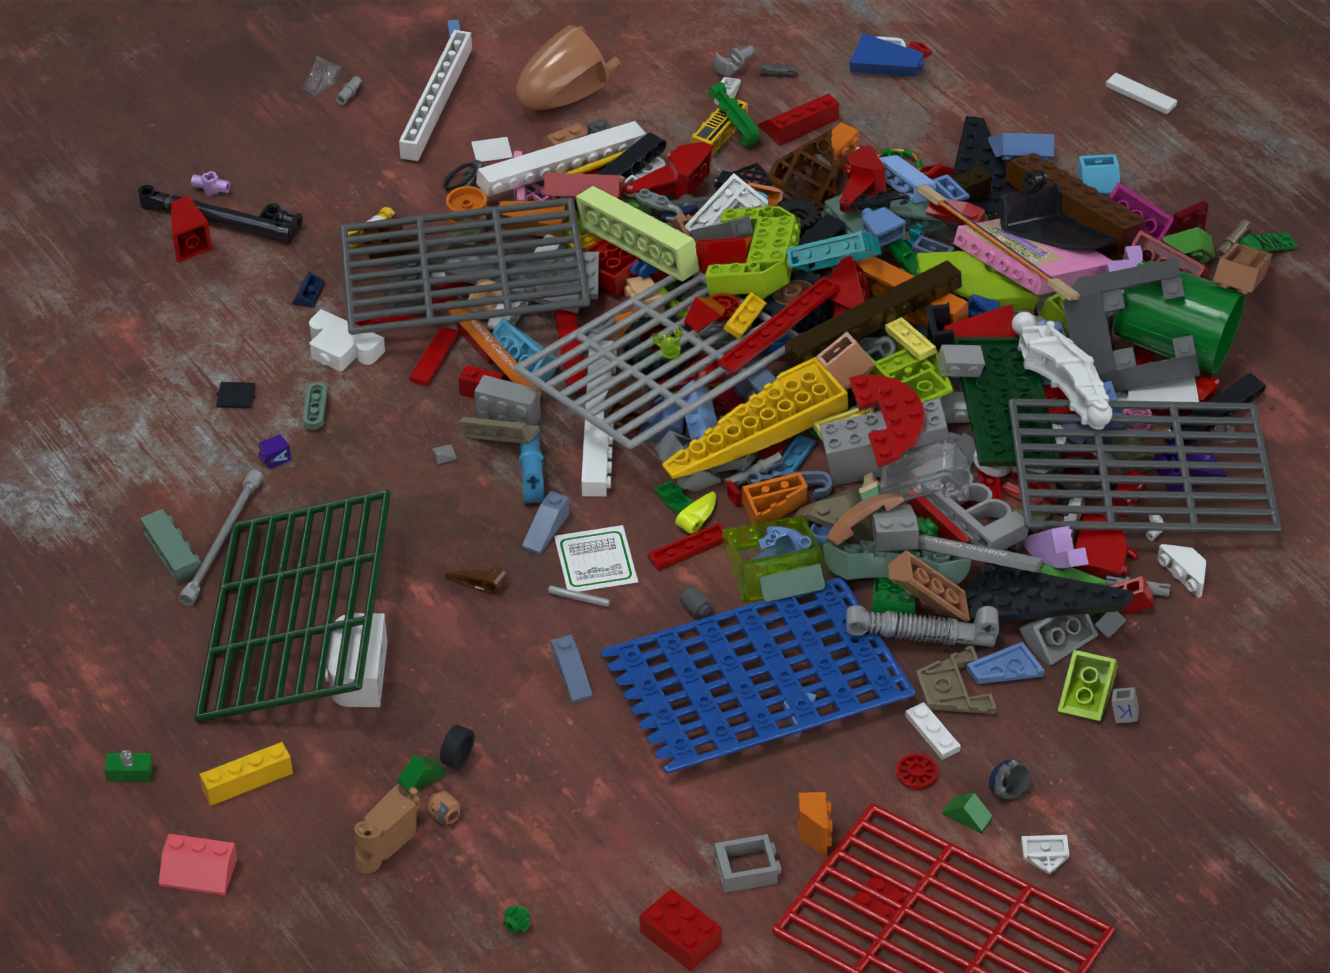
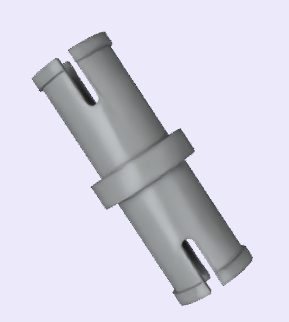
M354 76L349 83L343 85L342 91L335 98L338 104L344 105L350 97L356 94V90L362 85L361 78Z

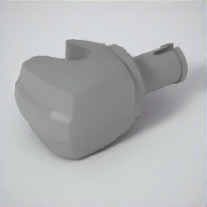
M751 45L742 50L733 48L729 51V58H723L716 52L713 56L712 64L718 74L730 77L744 67L745 60L753 57L755 50Z

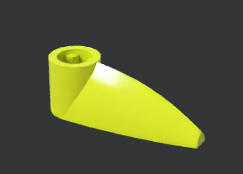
M712 491L682 510L677 516L675 524L689 534L698 532L703 522L714 509L717 497L715 492Z

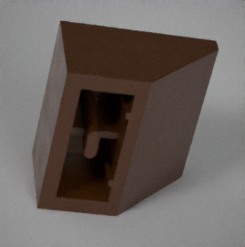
M621 382L608 390L604 401L625 389L628 385ZM635 391L604 410V419L644 394ZM650 400L613 424L619 427L626 425L650 410L655 400ZM643 424L631 430L630 433L638 436Z

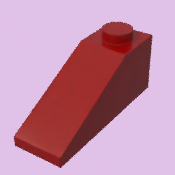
M947 199L948 204L975 223L985 221V209L968 202ZM930 202L925 211V214L955 227L968 225L943 206L935 205L933 202Z
M1143 576L1110 586L1133 591L1134 598L1126 609L1118 611L1119 613H1136L1154 607L1153 592Z

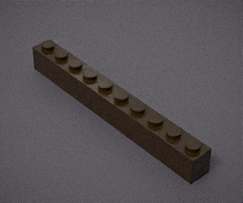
M946 260L784 342L786 358L795 366L816 357L846 332L857 341L884 327L886 324L961 288V271Z

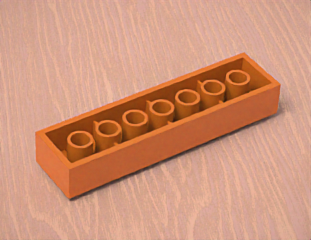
M876 257L857 260L864 269L869 290L875 296L915 277ZM836 265V266H832V274H833L835 268L837 267V265ZM949 293L902 318L927 330L928 315L926 306L947 304L949 302L950 318L947 320V325L968 318V302Z

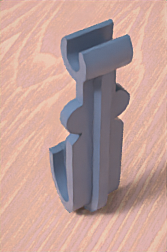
M751 471L748 474L747 484L750 485L798 472H787L786 474L774 472L772 475H761L757 471ZM824 471L801 472L807 486L818 485L824 487L815 489L813 493L814 500L824 499L830 495L833 489V482L828 473Z

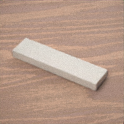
M1115 73L1106 81L1105 87L1164 114H1168L1177 105V100L1118 73Z

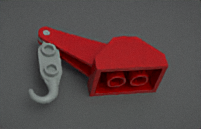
M705 142L678 145L668 156L667 161L669 164L623 186V196L628 199L636 198L640 204L652 207L657 211L668 210L676 213V216L683 214L680 207L672 204L669 199L662 195L672 194L674 200H678L685 194L693 196L710 175L713 145ZM666 217V220L673 222L675 217Z
M852 255L840 259L830 277V280L839 284V290L829 297L830 302L833 301L835 305L833 317L871 299L865 272L861 265ZM888 336L879 338L865 337L856 341L865 352L883 344H890L891 350L886 356L892 355L896 351L895 340Z

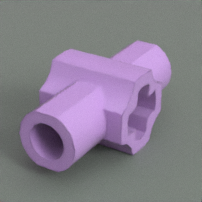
M209 171L208 173H203L202 176L194 174L191 179V186L202 188L207 196H213L219 192L228 193L230 181L218 179L216 172Z

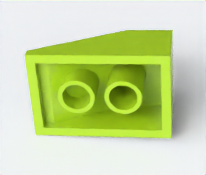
M1073 650L1058 712L1101 722L1118 668L1116 659Z

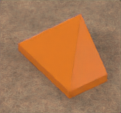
M748 182V185L755 191L762 192L768 196L769 206H776L778 202L783 201L784 192L775 187Z

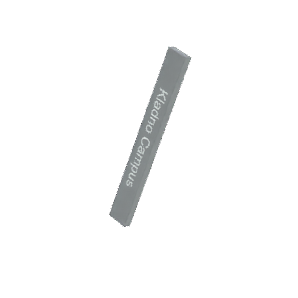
M923 534L918 536V549L1032 572H1036L1043 565V558Z

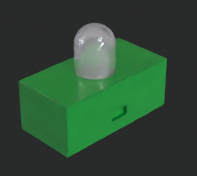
M123 750L121 753H107L104 769L107 782H151L153 771L151 753H132L130 750Z

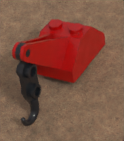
M871 145L860 147L846 157L847 164L844 165L846 176H848V182H846V188L839 200L841 212H850L856 207L860 210L876 205L883 207L889 201L903 199V201L899 202L900 205L907 204L910 201V196L906 193H886L885 167Z

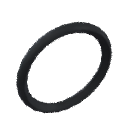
M466 163L454 169L445 178L443 183L444 189L452 191L467 184L476 174L477 166L474 163ZM467 167H473L472 173L464 181L452 187L447 186L448 181L457 172Z

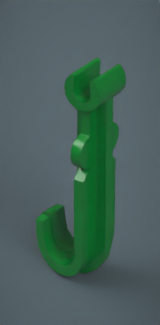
M721 82L710 86L709 97L711 99L716 98L719 101V110L726 112L728 119L742 134L743 137L737 139L739 144L746 148L758 143L760 133L757 126L742 107L738 106V100L730 98L726 94L727 90L724 83Z

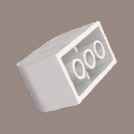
M354 613L353 618L364 616V613ZM373 613L362 689L331 696L337 704L345 707H380L388 642L385 614ZM345 615L339 617L334 622L344 620ZM363 625L352 627L343 684L354 682ZM343 629L332 631L325 680L329 681V687H333L335 682Z

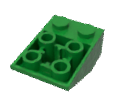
M875 578L872 612L875 614L879 612L881 615V613L887 611H897L898 618L900 612H902V615L907 613V616H909L911 613L914 616L916 596L907 593L900 585L894 584L890 578Z

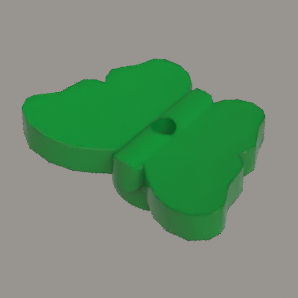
M920 516L917 519L918 528L928 536L939 538L936 533L939 530L937 525L929 517L924 520Z

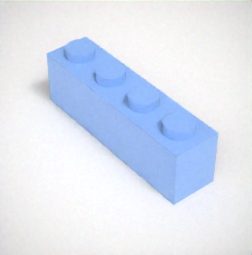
M898 155L879 158L885 167L886 183L897 191L908 194L910 200L914 203L930 201L916 190L920 185H928L936 191V183Z
M692 380L687 385H685L681 390H683L684 388L688 387L696 381ZM703 386L682 400L690 404L708 393L709 390ZM712 400L685 416L691 441L694 439L698 440L704 435V431L717 425Z

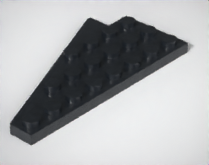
M966 116L954 169H957L952 177L979 166L984 168L992 176L991 193L970 202V204L985 209V221L1000 219V196L1014 193L1012 185L1005 181L1006 170L1001 158L995 157L988 141V137L991 134L985 119Z
M986 563L965 589L970 621L964 623H974L977 611L985 606L997 609L999 622L1124 611L1134 598L1131 590Z

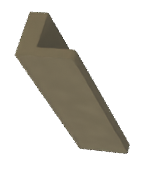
M462 417L459 421L467 438L529 444L540 431L539 426L526 425V423L470 417Z

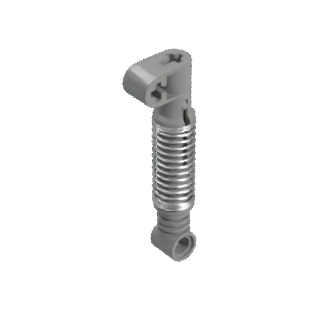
M852 606L846 611V630L854 636L863 635L868 630L869 633L874 631V634H877L879 631V634H882L885 638H892L894 636L895 639L899 637L900 640L902 638L906 640L908 638L910 641L913 638L914 641L918 640L920 642L922 640L928 643L932 641L933 644L935 642L938 644L942 643L943 645L945 643L946 645L959 643L994 647L999 632V617L997 609L991 606L980 608L977 611L974 623L958 622L957 619L953 618L945 620L944 617L940 620V617L936 619L935 616L931 619L930 615L928 618H926V615L922 618L921 614L918 617L916 614L912 616L911 613L907 616V613L902 615V612L899 613L898 618L897 611H887L881 613V615L879 612H876V614L871 612L869 614V611L862 606Z

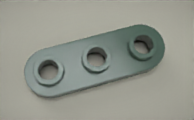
M314 382L307 387L303 413V423L307 429H319L324 423L327 401V387L324 383Z

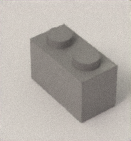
M942 345L937 356L941 376L980 377L985 365L981 346Z

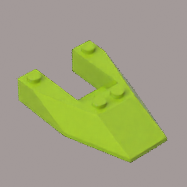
M895 340L896 353L876 362L869 356L876 367L867 375H881L897 379L911 387L917 393L921 402L938 399L953 392L948 376H941L937 360V349L935 354L919 361Z

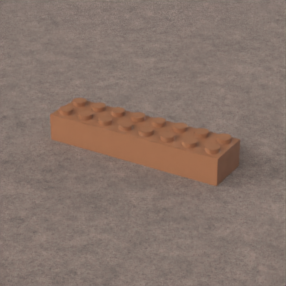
M1235 243L1220 258L1213 281L1223 288L1232 286L1237 288V292L1243 294L1252 293L1266 276L1272 254Z

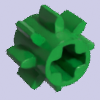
M515 905L513 907L509 906L503 912L505 916L503 925L509 932L513 934L516 932L519 934L521 932L524 933L531 926L528 922L531 915L525 907L521 905L517 907Z

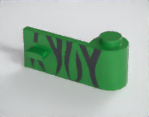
M1286 232L1247 235L1239 243L1264 252L1298 249L1299 247L1291 238L1292 236Z

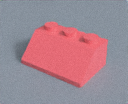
M168 834L162 851L159 886L225 896L237 862L235 843Z

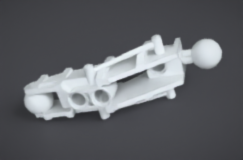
M1018 313L1012 321V329L1020 336L1018 350L1022 352L1024 357V368L1033 370L1051 380L1052 388H1060L1070 401V410L1075 411L1081 417L1082 425L1088 424L1096 430L1103 429L1112 418V408L1108 405L1109 397L1093 364V358L1078 348L1070 338H1066L1054 328V322L1048 321L1044 326H1037V320L1031 313Z

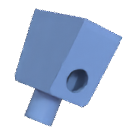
M882 207L875 211L865 208L862 211L861 230L878 236L880 247L905 236L906 222L887 208Z

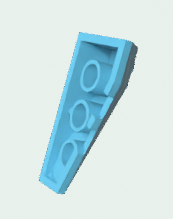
M503 317L492 332L493 337L517 363L544 349L542 345ZM551 353L526 369L533 373L557 357ZM557 368L543 375L540 379L545 381L551 378Z

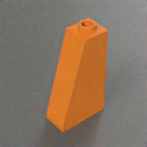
M500 201L499 206L538 201ZM567 206L501 213L499 215L500 218L567 211L568 208ZM568 218L501 226V228L514 230L567 223ZM565 231L536 235L545 237V235L549 234L555 237H562Z

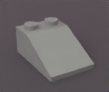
M897 505L888 512L879 508L870 514L876 551L918 549L919 529L917 518L911 505Z

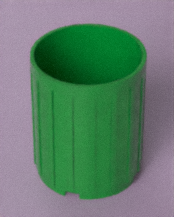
M1141 261V263H1138L1137 266L1146 265V264H1151V263H1156V262H1154V261H1148V262ZM1180 271L1185 297L1165 301L1161 282L1124 290L1125 309L1117 310L1114 322L1115 335L1120 336L1123 341L1133 342L1136 346L1171 359L1176 358L1172 339L1192 335L1199 369L1211 374L1218 372L1237 332L1244 309L1245 294L1237 292L1236 289L1230 287H1220L1216 282Z

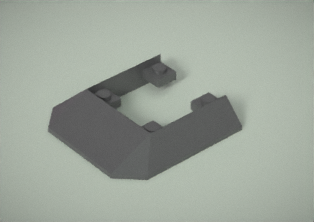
M1177 258L1078 278L1072 289L1080 294L1079 300L1069 301L1066 298L1063 300L1070 339L1078 348L1093 358V364L1100 381H1112L1115 392L1200 376L1192 335L1172 339L1176 358L1136 366L1133 347L1115 351L1112 349L1106 312L1125 309L1122 290L1161 282L1165 301L1185 297Z

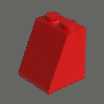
M186 196L172 201L171 232L177 263L212 250L208 221L191 198Z

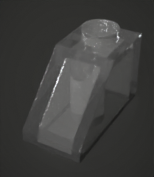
M317 56L302 89L318 96L335 83L342 67Z

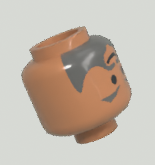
M449 792L434 793L429 798L427 812L439 824H452L460 816V803Z

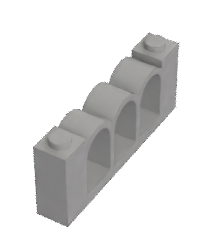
M949 453L910 472L909 488H915L975 545L1004 550L1027 538L1028 529L1024 526L1023 516L1017 511L1012 512L1011 507L1006 502L992 499V491L984 484L973 483V475L970 471L961 468L959 461L954 459ZM948 485L961 486L947 494L941 490ZM967 501L980 502L967 510L960 506ZM987 517L999 518L985 527L978 522Z

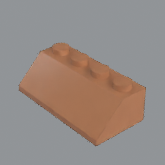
M907 550L888 564L889 578L894 584L900 585L907 593L913 594L923 604L932 607L939 615L942 614L946 618L957 619V621L961 622L970 621L965 590Z

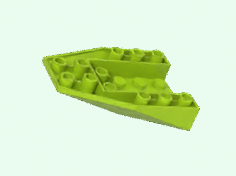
M966 251L917 253L916 255L919 274L946 260L951 262L961 271L962 287L953 291V293L967 299L976 294L998 301L1000 307L1013 305V311L1029 312L1032 314L1040 298V295H1036Z

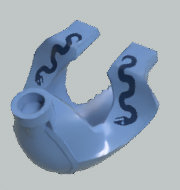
M767 527L766 536L758 540L761 550H767L755 556L753 561L755 563L765 562L769 573L797 569L807 557L811 539L794 529Z

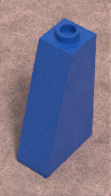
M862 33L850 60V71L917 76L918 71H922L925 60H923L922 52Z

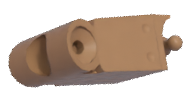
M397 784L364 817V821L358 822L355 825V866L360 873L371 874L376 872L380 868L382 860L389 859L416 834V817L418 815L417 811L421 806V799L417 795L418 791L415 787L410 788L409 795L404 797L399 793V785Z

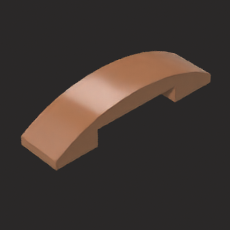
M886 493L859 502L839 518L829 532L827 540L835 545H839L854 535L850 527L879 508L888 512L903 502V497L894 493Z

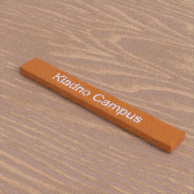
M468 308L448 310L451 315L472 313ZM479 320L459 322L513 383L540 389L514 371V366L518 363Z

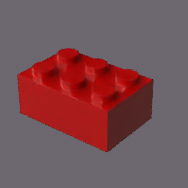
M672 888L639 915L640 932L689 971L722 944V927Z

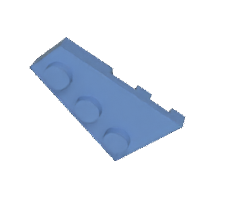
M1023 642L968 663L966 670L977 684L1044 677L1045 670Z

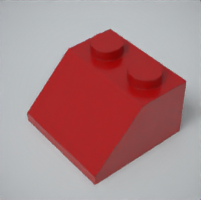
M466 365L458 378L459 392L462 396L475 399V389L483 375L509 382L510 379L504 373Z

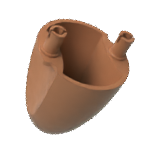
M568 25L551 37L526 64L517 82L516 97L522 106L532 110H549L562 107L602 88L609 81L610 73L621 67V63L617 57H613L605 63L596 45L586 35L585 29L581 25L578 27Z

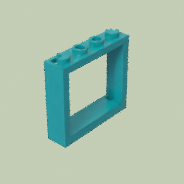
M864 231L786 248L790 268L805 272L836 266L840 259L850 255L856 261L881 255L878 236ZM815 263V267H809V264Z

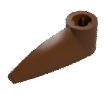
M493 567L490 572L462 570L445 573L448 580L492 595L497 594L508 579L507 573L500 567Z

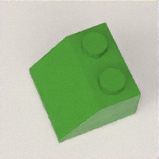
M1199 227L1162 237L1165 243L1199 263H1206L1210 261L1209 259L1215 257L1212 236Z

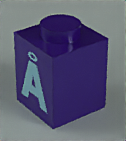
M281 434L259 443L260 452H258V457L269 469L291 460L290 446Z

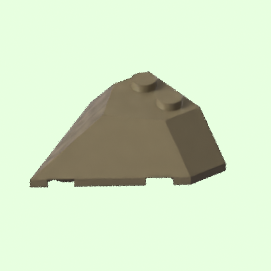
M863 483L799 508L791 519L790 525L809 531L815 522L832 529L844 513L862 501L859 488L862 487ZM868 515L850 527L854 535L846 539L848 544H859V540L872 541L873 532L870 516Z

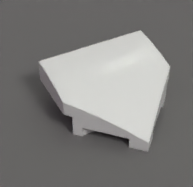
M1067 835L1022 836L1021 838L1023 859L1047 874H1051L1069 858Z

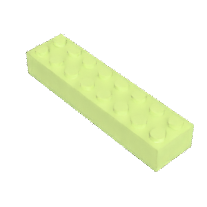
M594 186L576 196L582 228L680 281L686 280L699 271L695 248L696 243L692 237Z

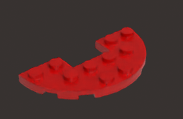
M881 375L849 377L859 411L879 406L887 428L868 433V439L878 468L902 458L904 452L908 449L912 450L917 444L922 429L925 427V413L921 399L911 387L894 378Z

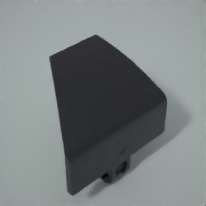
M1043 170L1024 174L1023 191L1000 196V225L1004 232L1031 241L1072 249L1093 250L1118 243L1117 238L1089 228L1062 212L1060 185L1057 183L1046 185L1048 177Z

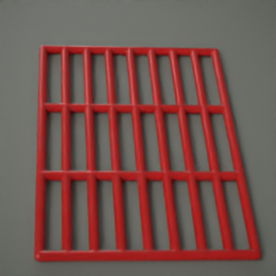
M871 803L772 928V932L845 973H865L863 970L869 963L887 973H907L875 956L881 947L929 973H949L887 940L893 931L964 968L963 973H992L979 966L985 958L1014 973H1034L992 951L991 949L996 942L1056 973H1087L1115 933V928L906 819ZM873 814H876L943 850L936 857L868 820ZM863 828L932 865L924 872L857 837V834ZM851 843L920 879L915 887H912L845 852V850ZM951 854H954L1022 889V892L1016 898L946 862ZM838 859H841L875 878L882 879L885 883L908 894V897L901 903L834 868L833 865ZM939 869H942L1011 905V907L1005 914L934 876ZM828 874L858 891L868 893L872 898L897 911L890 919L825 885L821 880ZM929 884L1000 922L995 929H992L923 893V891ZM815 889L885 927L878 935L810 899L809 896ZM1030 895H1033L1103 931V934L1097 940L1025 902ZM916 900H919L984 934L988 938L981 945L911 907ZM804 905L873 943L866 951L796 912ZM1021 910L1092 947V949L1086 956L1020 922L1014 917ZM906 915L976 952V955L969 961L899 923ZM789 921H792L861 959L854 967L784 928ZM1010 926L1081 963V965L1074 972L1005 936L1003 932Z

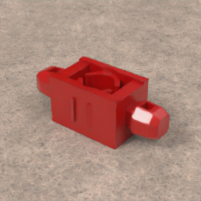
M1200 377L1196 381L1199 402H1208L1217 396V388L1220 382L1218 378L1211 377L1206 379ZM1183 410V413L1189 415L1195 410Z

